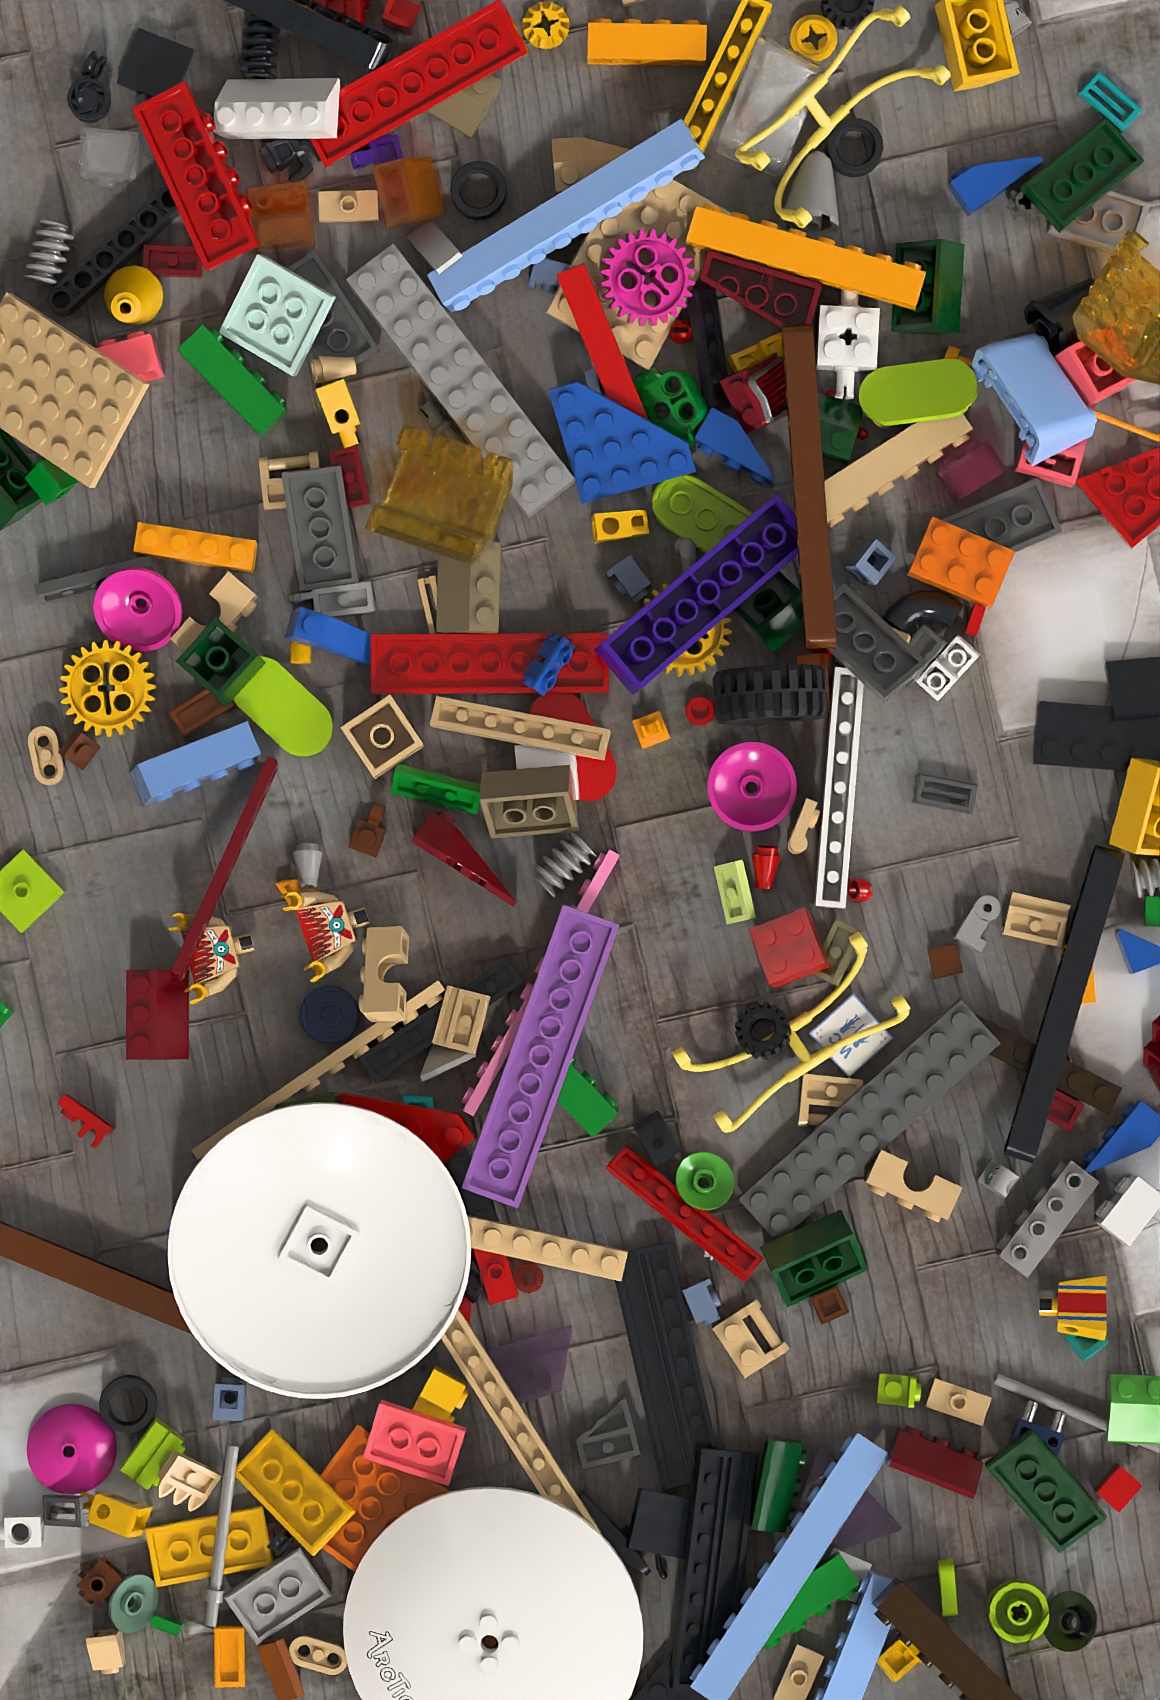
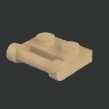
M318 451L309 452V455L276 459H268V456L259 457L265 511L287 508L282 478L270 479V471L320 467Z
M808 798L803 801L787 843V849L790 853L797 855L807 848L808 842L805 834L808 827L811 829L815 827L820 811L815 809L818 802Z
M803 1074L798 1127L807 1128V1125L817 1126L829 1116L809 1113V1104L839 1107L863 1085V1080Z
M758 1299L753 1300L712 1327L744 1378L752 1375L790 1349L785 1341L782 1342L766 1319L760 1309L762 1305ZM748 1315L752 1317L772 1348L765 1354L742 1320Z

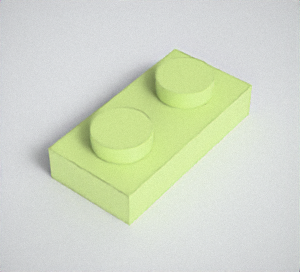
M743 860L714 866L726 924L756 918Z

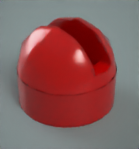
M683 319L674 321L669 330L670 339L676 344H684L690 340L692 336L690 323ZM688 328V332L673 333V329Z
M861 878L851 879L848 884L849 899L852 902H866L873 895V892H870L872 884L868 880Z

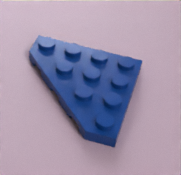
M578 380L549 388L548 391L582 504L696 472L689 443L685 439L668 432L661 426L630 411L618 402L590 389Z

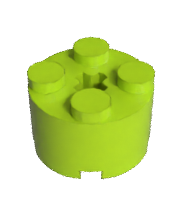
M1009 1578L999 1583L988 1597L986 1604L988 1620L997 1634L1003 1639L1012 1643L1027 1642L1038 1638L1046 1629L1049 1622L1048 1602L1043 1593L1033 1583L1024 1579ZM1022 1604L1021 1608L1024 1610V1614L1022 1616L1016 1614L1013 1617L1014 1613L1011 1610L1013 1606L1019 1607Z

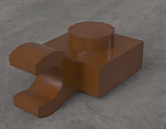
M374 803L368 821L358 820L348 846L349 848L377 858L387 832L386 829L379 827L386 807Z

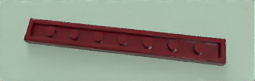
M267 756L172 967V978L181 981L187 973L278 770V762L272 757Z

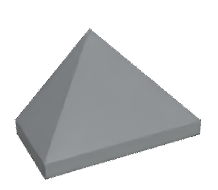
M432 1044L420 1078L422 1082L477 1055Z

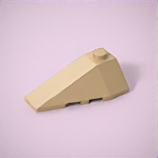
M584 137L551 139L555 194L558 195L631 149Z

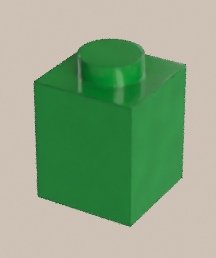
M43 456L31 464L33 470L25 477L26 481L46 506L65 497L79 482Z

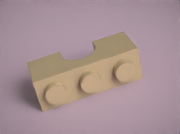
M229 571L209 593L221 607L219 620L232 632L237 630L238 626L235 623L242 615L245 618L248 617L257 606V603L254 602L257 599L256 594ZM189 617L170 640L185 651L207 626L200 625Z
M402 926L367 928L366 938L362 940L365 966L361 967L360 975L361 982L364 984V994H361L359 997V1008L370 1022L405 1021L406 991L400 983L384 982V976L389 968L395 965L408 964L409 935Z
M880 1149L864 1181L870 1184L868 1190L882 1197H885L887 1192L897 1196L895 1203L912 1210L914 1205L925 1209L923 1216L938 1223L941 1217L948 1220L963 1187L933 1174L929 1184L924 1189L918 1191L910 1190L905 1185L903 1179L908 1162Z

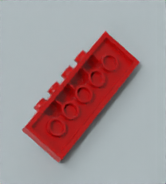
M183 81L133 107V112L204 269L210 271L260 246V242L250 223L252 218L249 212L253 210L252 204L246 194H240L237 184L240 183L239 175L233 167H228L224 159L228 156V151L221 140L216 141L212 132L216 129L215 122L209 113L204 114L202 110H199L188 83Z

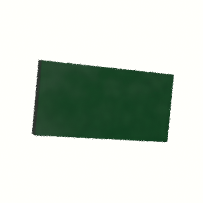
M1105 117L1027 181L1020 189L1060 233L1136 170L1144 160Z
M1033 1428L985 1462V1467L1059 1553L1107 1519L1105 1512Z

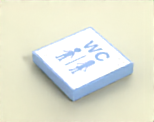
M852 994L817 1025L809 1035L821 1048H824L828 1044L832 1045L849 1035L877 1025L879 1022L860 1000ZM884 1029L838 1049L830 1058L850 1078L890 1042L893 1037Z

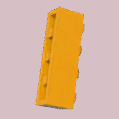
M606 18L595 19L594 23H588L587 64L706 66L707 25H701V22L698 20H685L683 24H671L670 20L659 19L654 20L653 24H641L639 19H626L624 23H612L611 19Z
M138 522L133 552L136 555H150L151 558L254 574L258 543L256 540Z

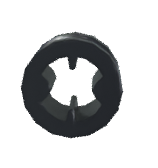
M92 51L84 63L81 74L83 76L91 75L92 79L97 80L105 67L107 57H98L97 52Z
M285 1527L267 1545L268 1549L273 1548L277 1557L294 1539L292 1535L287 1534Z

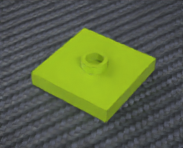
M24 849L0 871V912L22 934L65 893Z

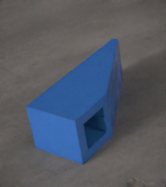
M712 407L694 438V442L698 444L697 449L710 457L715 453L724 458L722 463L735 471L742 468L750 473L749 478L760 485L764 486L766 482L772 485L775 479L774 475L739 422Z
M1138 1100L1135 1104L1131 1101L1120 1114L1123 1117L1121 1122L1116 1127L1112 1124L1102 1135L1101 1138L1104 1142L1098 1150L1093 1147L1082 1161L1085 1165L1082 1169L1089 1173L1151 1147L1160 1136V1115L1143 1101Z

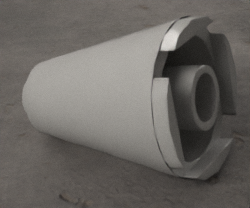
M810 152L801 161L783 208L797 210L799 207H802L808 211L812 220L805 228H800L794 222L783 220L780 216V226L787 232H789L790 227L807 233L806 237L808 238L828 237L832 230L835 233L838 232L839 215L832 161L823 152Z

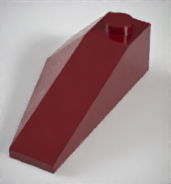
M441 810L438 815L431 812L411 841L514 907L516 900L458 828L453 825L455 819Z

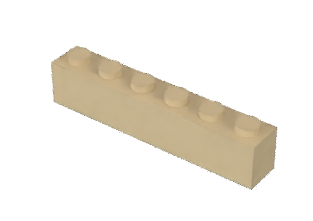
M965 415L916 422L825 480L828 526L832 528L845 519L843 514L851 508L857 512L870 503L868 498L876 492L882 496L893 489L895 486L892 482L903 476L904 480H907L918 473L920 470L917 466L926 460L929 464L934 463L945 455L942 450L948 446L953 445L954 448H957L968 441L970 438L967 434L973 428Z

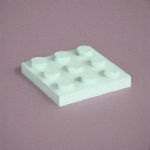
M257 254L219 333L291 376H297L336 297L263 254Z

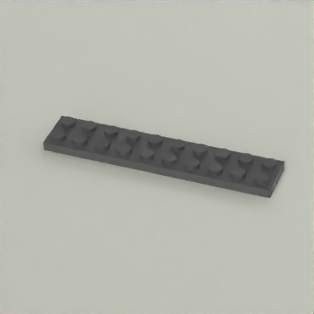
M959 998L737 1197L738 1200L774 1239L790 1233L880 1152V1149H884L1001 1043Z

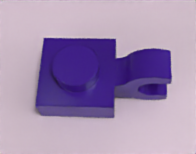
M397 134L378 138L369 143V150L351 154L353 170L364 168L373 163L376 172L405 165Z

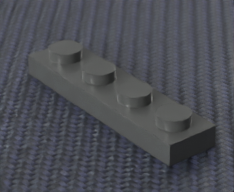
M134 555L129 557L128 561L103 563L97 569L89 571L85 569L71 572L69 576L62 578L48 577L43 579L41 583L34 584L41 605L96 592L103 580L117 570L139 567L156 572L150 555Z

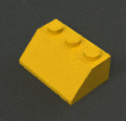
M940 0L934 6L954 92L982 87L1019 74L1003 0Z
M1131 758L1109 844L1134 854L1160 856L1159 761Z

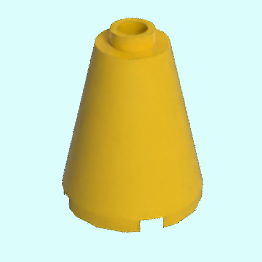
M136 265L122 267L114 272L106 282L104 288L105 305L111 315L122 323L129 325L144 324L153 319L162 306L164 297L162 285L147 268Z

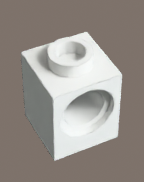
M43 1514L7 1515L4 1518V1522H0V1540H5V1548L42 1547L44 1545ZM22 1523L28 1527L29 1535L27 1538L21 1539L15 1535V1524Z

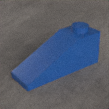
M1041 156L980 164L974 165L968 170L964 166L950 176L952 181L948 189L967 216H969L1041 167L1043 159Z
M303 607L292 610L285 639L369 665L371 659L370 633L328 615Z

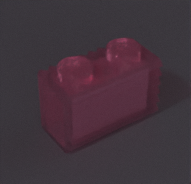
M977 439L964 448L966 453L956 459L952 455L939 464L941 469L936 473V476L955 504L1006 472L1007 468L988 440L981 443Z

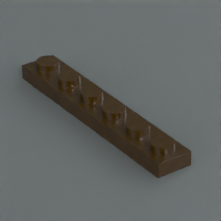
M976 1015L1001 1043L989 1055L1027 1073L1035 1044ZM1066 1059L1056 1088L1108 1115L1122 1090L1121 1087Z

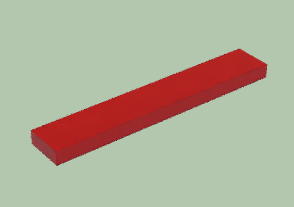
M585 263L557 273L556 276L606 396L649 420Z
M624 1145L606 1166L605 1169L743 1282L749 1278L763 1261V1256L709 1212L687 1204L679 1195L676 1185L627 1145Z

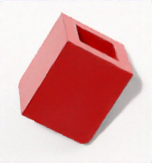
M388 0L382 15L383 26L411 36L421 6L407 0Z
M1117 1463L1094 1488V1491L1120 1513L1141 1489L1142 1485Z

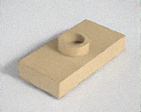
M378 190L318 192L320 223L379 221Z
M934 1378L925 1407L983 1426L992 1397Z
M796 1643L773 1700H806L825 1656Z

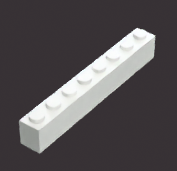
M835 667L832 676L814 907L837 909L846 908L864 684L851 671L842 667Z

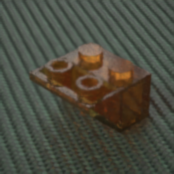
M431 157L403 158L372 166L388 230L445 215Z
M306 180L247 188L248 198L253 207V210L250 211L252 227L260 242V246L256 247L258 253L316 245Z

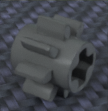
M1021 189L1019 194L1012 190L1010 196L1015 201L1008 203L1007 209H1014V220L1021 216L1025 217L1026 223H1029L1032 213L1040 216L1041 212L1033 203L1029 209H1025V206L1022 204L1019 205L1023 197H1026L1027 202H1031Z

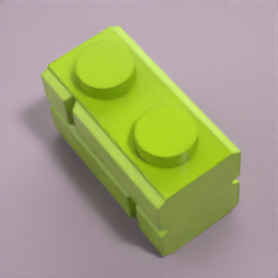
M156 1418L119 1469L147 1490L152 1485L158 1488L160 1478L157 1474L173 1450L181 1454L185 1451L186 1448L182 1446L185 1438Z

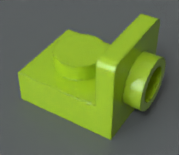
M879 1372L876 1403L914 1408V1402H920L921 1384L916 1383L917 1378L915 1376Z

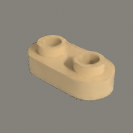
M36 727L28 736V747L34 775L44 785H56L63 779L65 774L63 758L58 753L61 749L58 736L49 727ZM43 736L49 739V744L46 747L39 745V739ZM49 765L55 767V773L52 776L45 774V768Z
M300 1635L292 1641L289 1647L292 1662L304 1668L336 1675L341 1673L347 1666L345 1649L337 1643L309 1635ZM301 1645H307L310 1648L308 1655H302L299 1652ZM331 1653L337 1654L339 1661L337 1663H330L328 1655Z

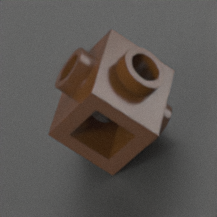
M103 1556L95 1566L89 1562L78 1574L82 1579L76 1585L81 1589L78 1593L91 1605L95 1602L99 1606L104 1600L109 1604L114 1589L126 1575L109 1559ZM95 1580H101L103 1586H98Z

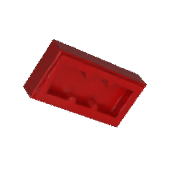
M473 1248L489 1304L492 1305L519 1297L507 1256Z

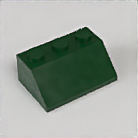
M945 239L896 243L895 263L904 265L906 261L922 266L921 271L926 272L915 310L893 304L891 332L929 335L959 333L964 244Z
M1 428L0 531L19 521L42 502L25 479L33 470L31 467L32 462L12 437Z
M841 1209L760 1246V1250L787 1307L868 1270L854 1234Z
M766 1434L752 1505L751 1529L786 1533L787 1526H790L794 1520L796 1509L791 1508L793 1496L798 1497L801 1486V1479L796 1477L798 1467H804L807 1450L802 1449V1441Z

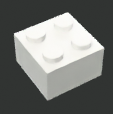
M1131 1174L1129 1177L1123 1176L1113 1188L1116 1194L1110 1201L1105 1199L1095 1211L1098 1217L1094 1221L1121 1243L1128 1246L1133 1243L1160 1208V1193L1140 1177Z

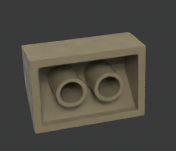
M425 35L421 43L430 38ZM489 75L432 107L427 112L472 138L500 93L502 81L493 75Z
M469 541L438 544L436 633L497 634L499 632L500 542Z
M570 765L481 773L480 803L491 839L579 831L575 783Z

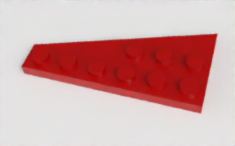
M1160 447L1076 479V485L1130 549L1160 525Z

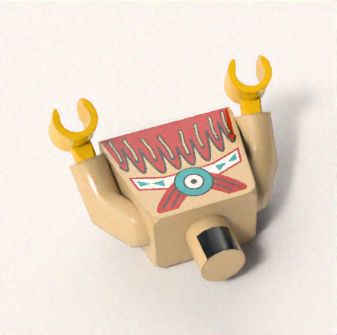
M319 891L289 892L281 895V898L289 897L291 899V906L285 907L283 910H295L313 962L307 965L304 971L312 968L316 972V976L310 979V981L315 982L323 977L324 974L341 967L354 951V943L357 941L354 929L370 924L365 908L362 907L347 912L344 901H339L335 895Z
M169 914L168 918L175 917L178 924L176 927L168 929L170 931L181 930L184 942L196 914ZM211 917L190 964L194 984L186 988L185 992L193 990L197 996L196 999L189 1002L190 1004H196L203 1000L204 997L221 992L230 984L237 975V968L241 967L238 954L255 950L251 933L234 937L231 926H226L220 918Z

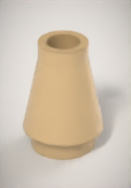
M318 356V359L311 360L315 384L322 383V385L356 374L354 357Z

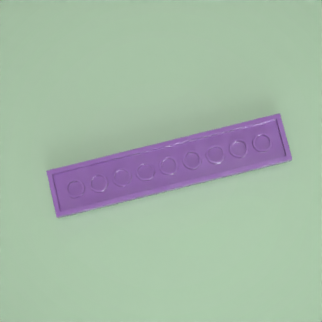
M566 905L562 906L462 1185L463 1189L516 1208L519 1207L616 937L619 924Z

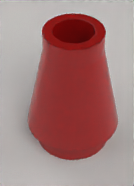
M755 845V850L751 853L755 888L773 889V882L781 854H778L779 847Z

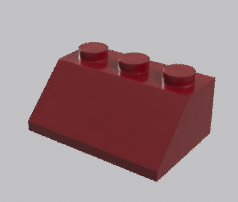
M126 970V1060L189 1059V991L185 992V989L189 987V970H187L184 979L181 981L171 977V970Z
M906 1425L905 1430L897 1427L888 1451L889 1455L885 1460L889 1467L974 1499L984 1464L981 1459H978V1452L962 1447L961 1451L950 1448V1441L934 1436L933 1441L922 1437L923 1431Z

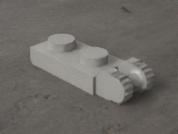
M371 581L312 589V592L289 595V601L295 604L313 600L314 610L312 611L333 618L375 612Z

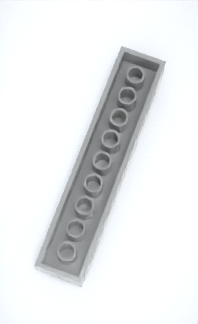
M394 244L390 245L346 279L349 288L527 518H530L575 483V478Z

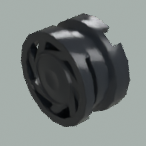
M84 78L78 80L71 86L67 95L70 110L81 122L88 124L97 123V121L105 118L109 113L111 106L110 96L104 85L96 79Z

